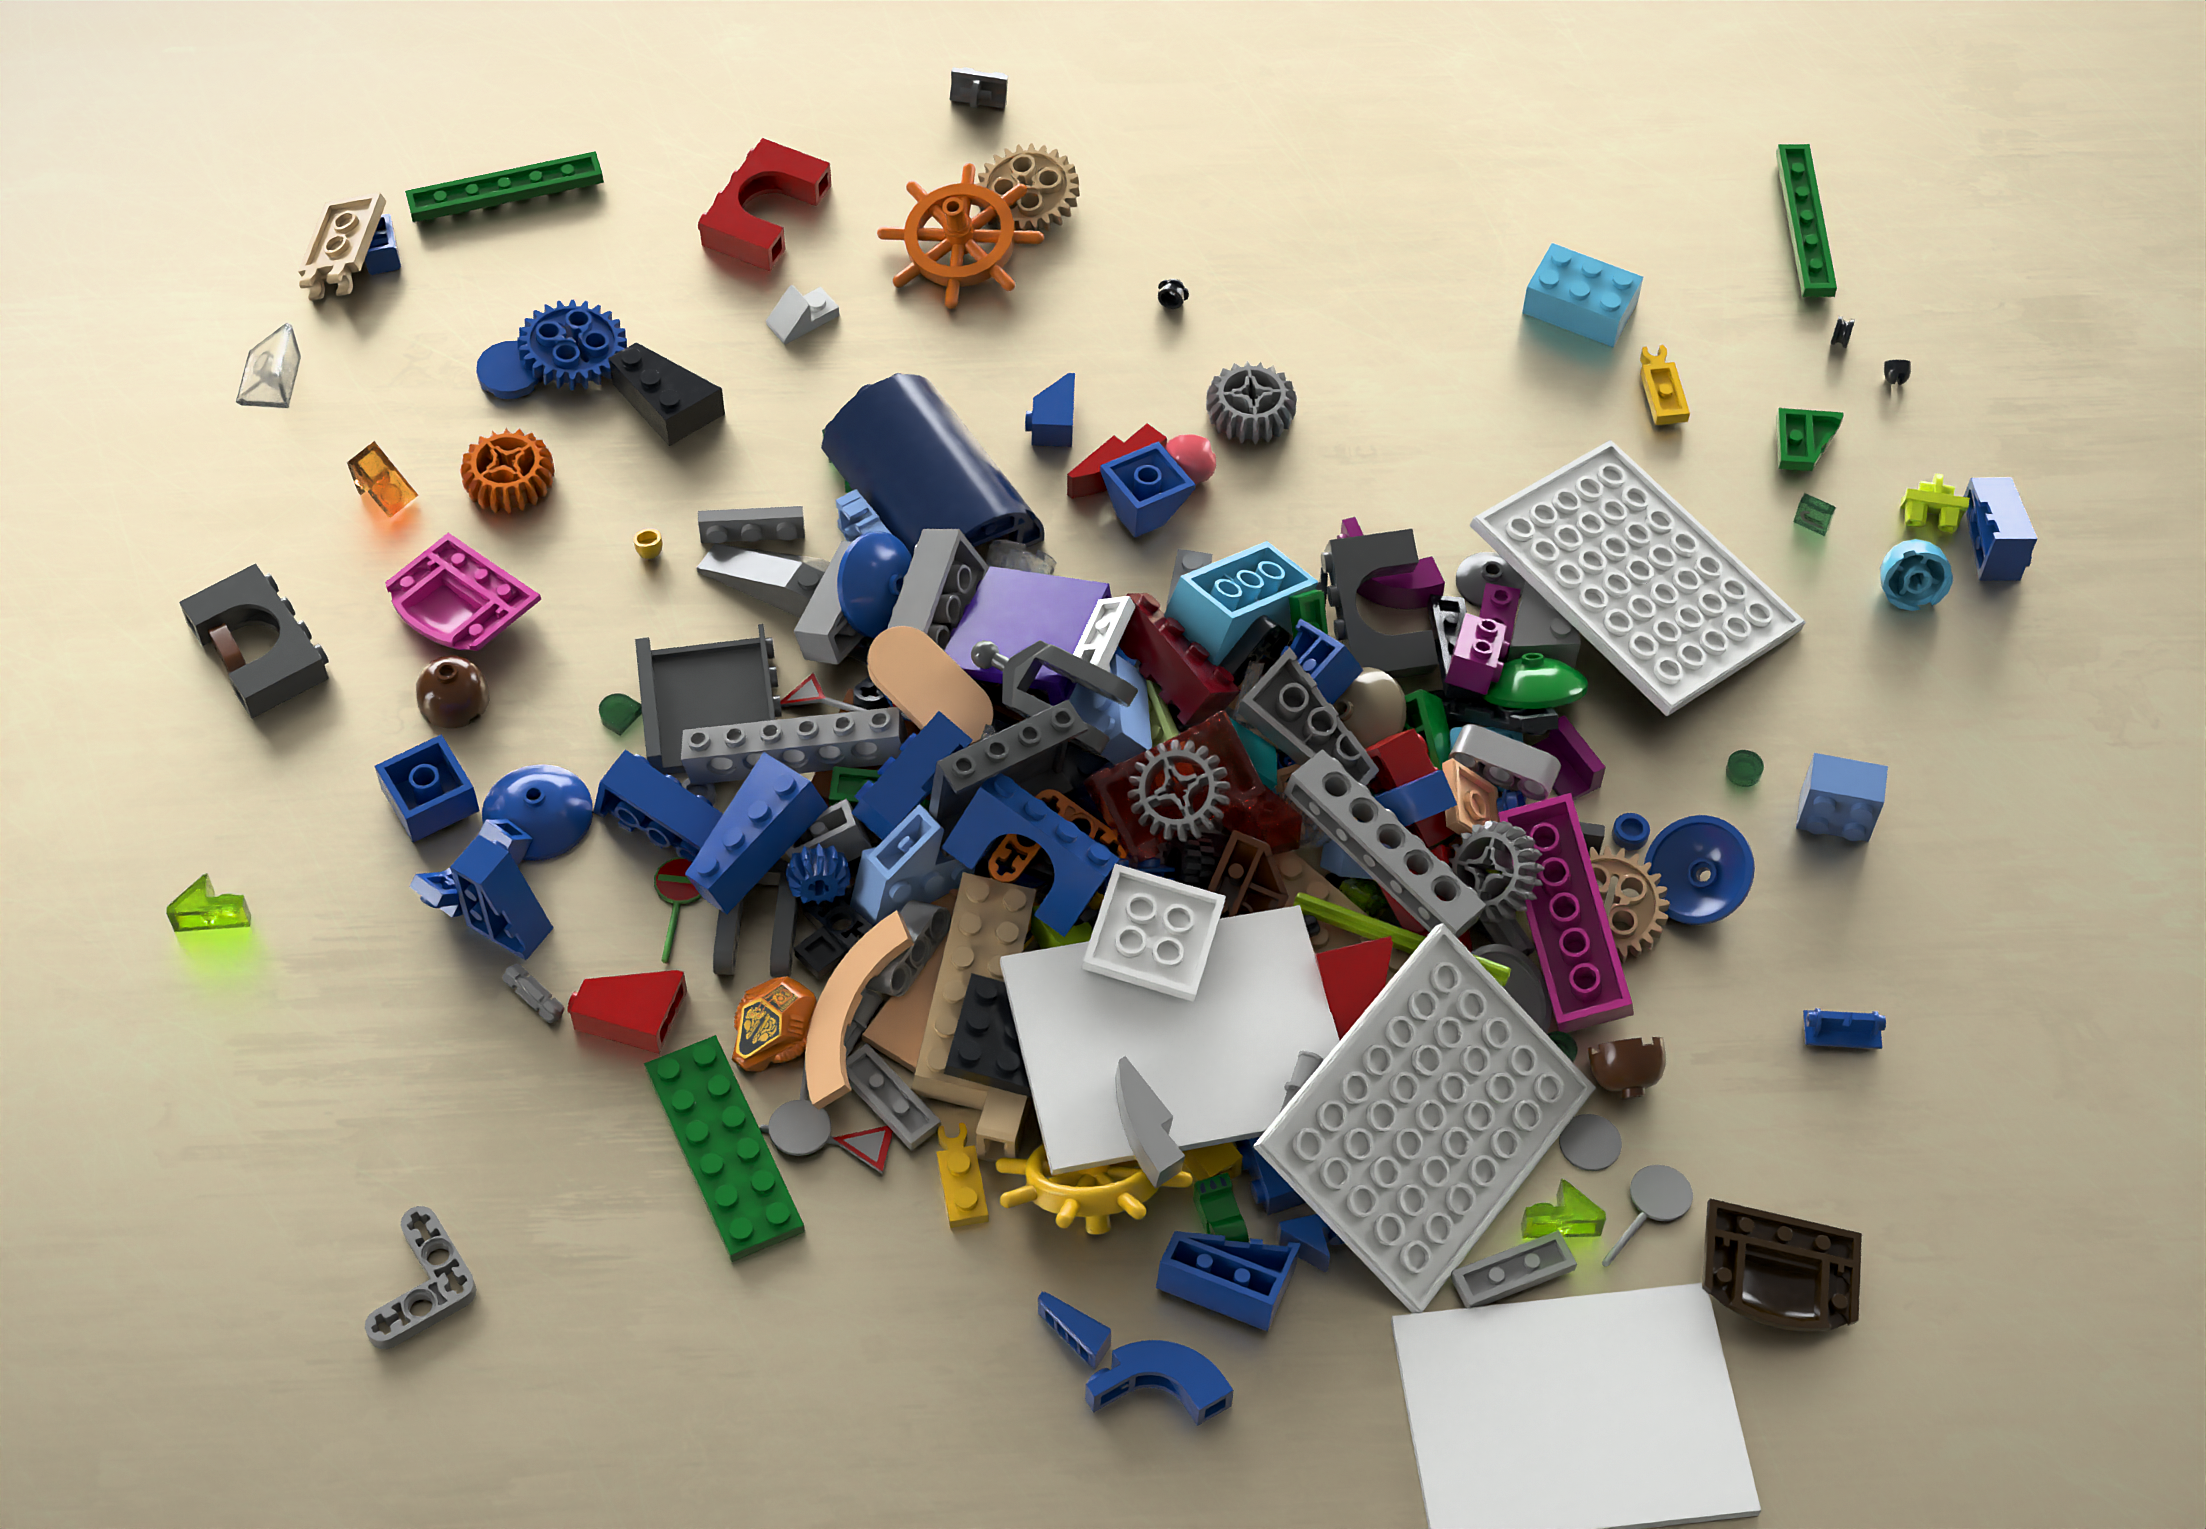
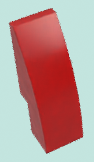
M1148 423L1125 442L1113 435L1067 474V496L1074 499L1107 491L1100 472V465L1158 441L1165 448L1167 437Z

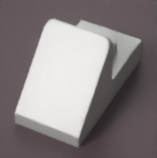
M791 285L766 319V325L786 345L840 316L839 306L822 287L802 296Z

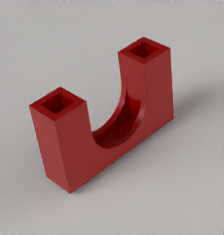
M761 138L756 147L749 150L746 160L739 170L736 169L732 173L730 182L724 190L717 193L710 209L701 215L698 221V230L700 231L702 246L771 271L786 250L784 227L752 216L743 208L752 199L772 193L784 194L817 206L832 186L830 163Z

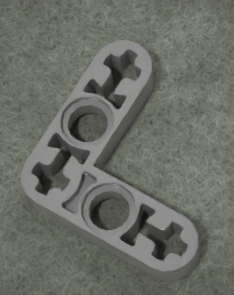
M416 1206L405 1212L401 1219V1228L407 1243L430 1280L369 1314L365 1321V1330L369 1341L374 1347L379 1349H390L466 1307L476 1296L477 1289L471 1272L435 1213L425 1206ZM421 1221L423 1224H426L430 1239L424 1241L420 1231L417 1228L415 1229V1222ZM436 1249H445L450 1253L447 1261L441 1265H432L428 1262V1256ZM453 1272L458 1284L463 1285L464 1291L457 1294L451 1289L447 1275ZM428 1300L432 1303L429 1313L421 1317L410 1313V1308L416 1301ZM400 1311H403L404 1317L408 1323L405 1326H403V1323L401 1319H399V1316L397 1314ZM385 1322L390 1326L391 1332L384 1335L382 1331H379L378 1325Z

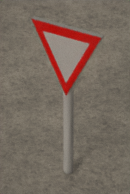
M814 673L780 701L781 707L821 702L849 712L867 710L825 697Z
M761 1125L760 1131L769 1133V1125ZM887 1125L837 1137L829 1136L826 1143L840 1145L880 1173H883L893 1131Z

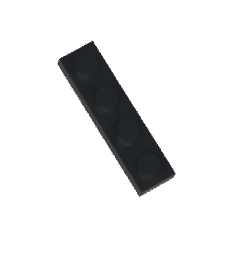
M1430 594L1427 609L1445 697L1479 701L1482 696L1481 693L1445 682L1456 640L1465 613H1467L1465 600L1461 597Z

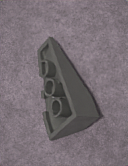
M714 544L698 565L697 572L801 618L830 562L821 558Z

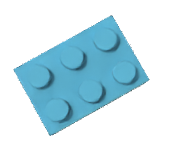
M1551 243L1527 286L1522 313L1614 348L1638 303L1643 276Z

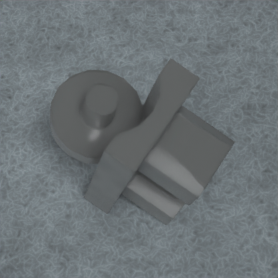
M967 67L962 69L952 68L949 100L970 103L972 108L985 105L1005 109L1008 91V76L1005 73H987L975 71L973 68Z

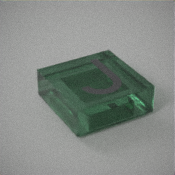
M1804 493L1793 522L1825 536L1830 528L1836 507Z

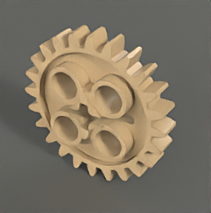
M1030 143L1028 150L1023 151L1021 145L1018 144L1014 153L1005 148V157L1003 158L993 155L994 165L990 163L984 164L986 173H978L980 183H976V185L986 187L997 193L1000 197L1017 184H1024L1027 187L1026 195L1009 207L1016 230L1039 231V228L1044 227L1046 231L1051 232L1050 224L1054 222L1057 225H1063L1061 215L1071 217L1070 207H1077L1078 205L1076 197L1080 196L1078 174L1075 172L1074 164H1069L1068 156L1064 155L1059 158L1058 149L1047 153V147L1043 145L1037 151L1033 143ZM996 217L988 223L989 225L996 223L997 230H1001V224Z
M1609 846L1605 847L1603 855H1598L1594 847H1591L1589 856L1595 877L1603 884L1602 887H1599L1603 904L1606 900L1611 878L1613 876L1618 878L1608 921L1619 959L1622 963H1625L1628 951L1638 958L1642 951L1641 945L1651 949L1654 942L1652 937H1661L1663 929L1659 925H1666L1668 915L1663 912L1668 911L1670 901L1662 899L1666 896L1667 887H1656L1660 883L1661 874L1649 876L1652 864L1648 862L1640 867L1637 864L1639 854L1636 853L1628 860L1625 858V848H1621L1617 856L1611 854ZM1627 888L1634 889L1639 893V896L1635 898L1627 897L1622 893V890ZM1618 921L1625 922L1631 929L1620 931L1613 926V923Z

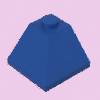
M1159 441L1100 465V472L1116 516L1135 538L1164 526L1191 495L1196 486Z

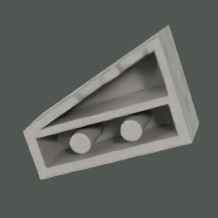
M841 541L794 629L805 660L839 664L864 637L856 632L846 620L840 607L837 592L839 566L845 551L852 542Z
M1525 580L1507 662L1522 658L1524 654L1540 653L1544 657L1557 659L1575 668L1581 645L1579 631Z

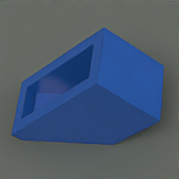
M1067 373L1033 397V410L1026 411L1025 431L1032 432L1031 445L1072 447L1075 373Z

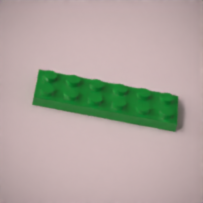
M714 1035L644 1063L645 1071L731 1262L805 1232L804 1223L717 1036Z

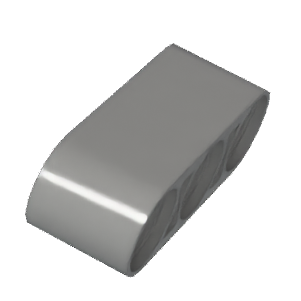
M1474 724L1463 726L1448 756L1449 760L1453 758L1491 784L1511 792L1520 790L1524 797L1536 801L1547 799L1561 770L1559 760L1553 755Z
M916 900L909 901L903 907L900 914L904 918L914 945L891 961L877 977L875 976L870 979L865 988L897 997L903 996L948 933L951 915L947 908Z

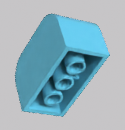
M1266 541L1180 576L1164 617L1166 619L1171 617L1177 620L1185 628V632L1182 635L1190 643L1194 641L1201 644L1210 654L1207 659L1213 665L1218 666L1250 625L1262 615H1267L1292 635L1289 597L1315 590L1318 581Z

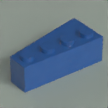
M763 752L685 875L704 900L727 915L828 806L810 780Z

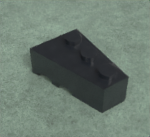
M637 342L608 358L613 385L668 446L725 415L721 387Z

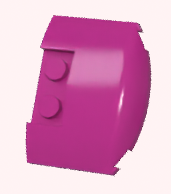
M450 533L444 535L385 582L387 591L391 592V602L395 610L410 627L438 644L458 650L479 651L542 600L540 594Z

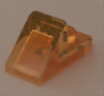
M375 441L347 462L358 493L362 495L367 491L389 518L419 496Z

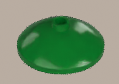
M1540 653L1524 654L1522 658L1504 663L1498 683L1491 682L1487 694H1482L1481 697L1490 703L1510 708H1550L1581 699L1588 691V681L1580 671L1557 659L1544 657Z

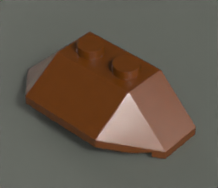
M1233 829L1207 891L1226 896L1220 919L1285 908L1289 895L1269 844Z

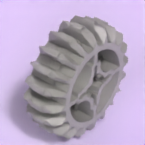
M1247 361L1244 367L1234 363L1231 371L1223 368L1220 376H1214L1207 390L1206 410L1211 424L1216 425L1218 433L1227 432L1226 435L1229 440L1235 436L1239 437L1241 444L1246 439H1251L1256 445L1261 438L1269 443L1272 435L1280 437L1283 429H1289L1296 414L1297 396L1296 392L1293 391L1292 381H1286L1284 372L1276 374L1274 365L1266 369L1263 368L1261 362L1257 366H1251Z
M1177 739L1172 740L1171 751H1167L1163 743H1159L1157 749L1160 755L1154 757L1150 751H1146L1144 755L1149 761L1148 765L1145 766L1137 762L1134 766L1142 775L1141 777L1130 776L1129 782L1139 788L1129 791L1128 797L1131 800H1140L1131 806V810L1134 814L1143 813L1138 820L1142 827L1152 823L1150 827L1152 835L1157 836L1164 828L1163 836L1166 841L1172 840L1175 831H1177L1181 842L1187 841L1188 830L1192 831L1196 839L1201 838V832L1198 827L1204 824L1209 831H1212L1214 825L1209 818L1212 815L1217 819H1223L1224 817L1223 812L1216 808L1217 805L1227 806L1230 803L1228 797L1219 794L1231 790L1229 782L1219 781L1228 775L1227 770L1224 767L1216 768L1220 762L1219 757L1213 755L1207 758L1209 750L1204 745L1194 754L1195 744L1191 740L1187 741L1184 750H1181ZM1190 763L1198 766L1205 773L1200 776H1196V774L1184 776L1179 774L1175 764ZM1161 770H1164L1165 783L1154 791L1155 795L1150 796L1153 780ZM1173 776L1179 784L1181 783L1184 788H1188V790H1183L1186 793L1183 796L1186 803L1185 806L1180 798H1177L1174 793L1171 794V791L1175 792L1173 787L1176 785ZM1209 785L1207 799L1203 806L1195 813L1193 800L1197 794L1204 791L1203 787ZM1160 805L1163 808L1171 805L1177 806L1184 818L1169 819L1156 813L1153 808Z
M1492 820L1486 821L1484 826L1480 824L1472 825V834L1468 832L1461 833L1463 843L1462 845L1457 843L1451 845L1456 854L1454 858L1450 857L1448 860L1452 864L1453 873L1467 887L1473 888L1486 904L1478 920L1482 922L1490 920L1494 923L1503 922L1504 918L1509 920L1516 919V910L1521 912L1527 911L1525 900L1537 899L1534 892H1532L1533 887L1543 885L1541 880L1536 878V874L1545 869L1541 864L1536 863L1542 855L1539 850L1533 848L1536 841L1532 837L1526 836L1524 829L1512 826L1511 823L1505 821L1499 823ZM1486 869L1499 870V871H1502L1503 874H1502V875L1496 874V873L1492 874V873L1486 872L1485 870H1486Z

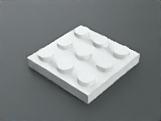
M1115 864L1083 960L1082 969L1194 1002L1226 896Z

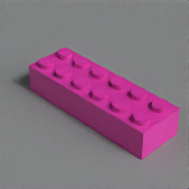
M1571 793L1498 812L1500 822L1505 821L1511 823L1512 826L1524 829L1526 836L1532 837L1536 841L1533 848L1542 853L1536 863L1541 864L1545 869L1537 873L1536 878L1541 880L1543 885L1533 887L1532 892H1534L1537 899L1525 900L1528 909L1525 913L1560 1035L1633 1016V1003Z

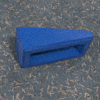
M389 213L381 215L365 257L370 275L401 268L393 222Z
M1041 1292L1038 1297V1314L1091 1367L1096 1369L1111 1347V1329L1051 1294Z

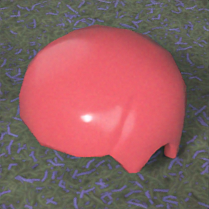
M1189 434L1179 435L1169 440L1165 450L1196 485L1207 481L1214 474L1216 455L1212 452L1208 439Z

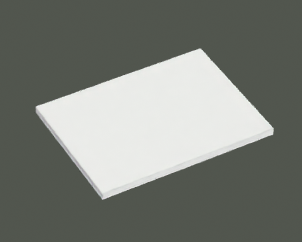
M1611 440L1473 517L1470 523V527L1666 716H1669L1801 631L1806 623Z
M1300 905L1219 919L1194 1002L1082 969L1083 960L1090 941L1006 955L1000 958L1002 974L1051 1175L1137 1160L1129 1145L1121 1122L1116 1096L1115 1076L1118 1062L1124 1056L1127 1057L1173 1115L1168 1135L1181 1151L1261 1137L1280 1114L1287 1093L1284 1086L1286 1082L1291 1081L1299 1052H1313L1321 1056L1324 1061L1340 1042Z
M1441 923L1433 928L1253 1147L1412 1314L1422 1313L1451 1276L1452 1271L1462 1262L1596 1087L1454 934Z
M1702 1283L1392 1316L1391 1326L1428 1529H1644L1759 1516L1761 1507L1710 1295L1702 1289Z

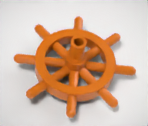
M967 163L963 166L961 183L943 186L930 193H927L917 182L909 181L906 185V190L917 201V204L909 213L905 227H880L877 231V236L881 240H904L912 263L894 276V286L901 288L921 274L936 284L947 286L945 306L948 309L956 308L960 287L976 285L991 277L1006 291L1013 290L1015 288V281L1002 268L1009 261L1015 244H1041L1044 240V235L1040 231H1019L1015 229L1009 207L1026 195L1027 187L1024 184H1017L1000 197L994 191L974 184L976 169L972 163ZM971 205L984 208L983 211L972 219L969 217ZM933 217L943 228L923 227ZM995 217L1001 224V230L981 229ZM919 241H941L926 253L922 251L919 245ZM977 243L997 244L987 254ZM951 251L950 266L936 262ZM969 253L977 261L963 266L965 254Z

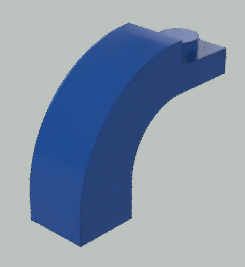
M1437 770L1389 791L1372 794V797L1385 809H1389L1396 815L1398 821L1404 827L1457 805L1443 770ZM1357 818L1359 822L1365 823L1363 820Z
M508 819L485 820L479 832V835L490 841L498 840L509 849L517 866L520 864L533 840L531 836ZM450 868L441 872L415 874L409 887L421 895L420 899L423 903L433 908H440L452 918L463 915Z
M1162 1340L1134 1342L1113 1350L1112 1369L1103 1368L1094 1373L1089 1378L1085 1388V1400L1093 1413L1137 1389L1157 1388L1174 1395L1184 1405L1197 1426L1230 1408L1234 1391L1220 1370L1205 1356L1184 1345Z

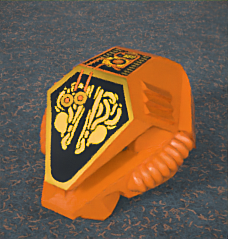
M787 976L771 979L745 991L746 994L741 999L734 1017L736 1019L734 1020V1028L738 1031L732 1061L745 1071L762 1072L771 1061L775 1064L783 1063L784 1061L788 1062L804 1053L811 1019L818 1002L814 993L800 982Z

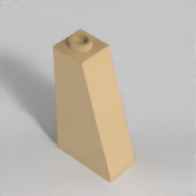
M989 1086L976 1131L978 1159L996 1163L1001 1157L1018 1158L1033 1098Z

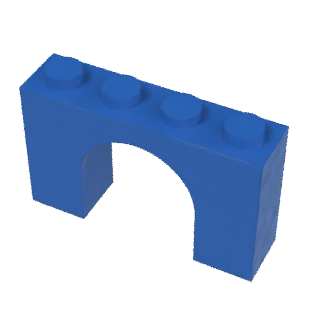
M1002 773L987 779L980 786L943 844L942 849L973 870L1000 835L1019 834L1038 843L1049 855L1054 867L1055 877L1051 890L1034 916L1065 937L1083 914L1120 858L1111 853L1106 846L1097 843L1079 830L1074 823L1065 820L1047 807L1042 800L1035 798L1022 789L1014 780L1004 776Z

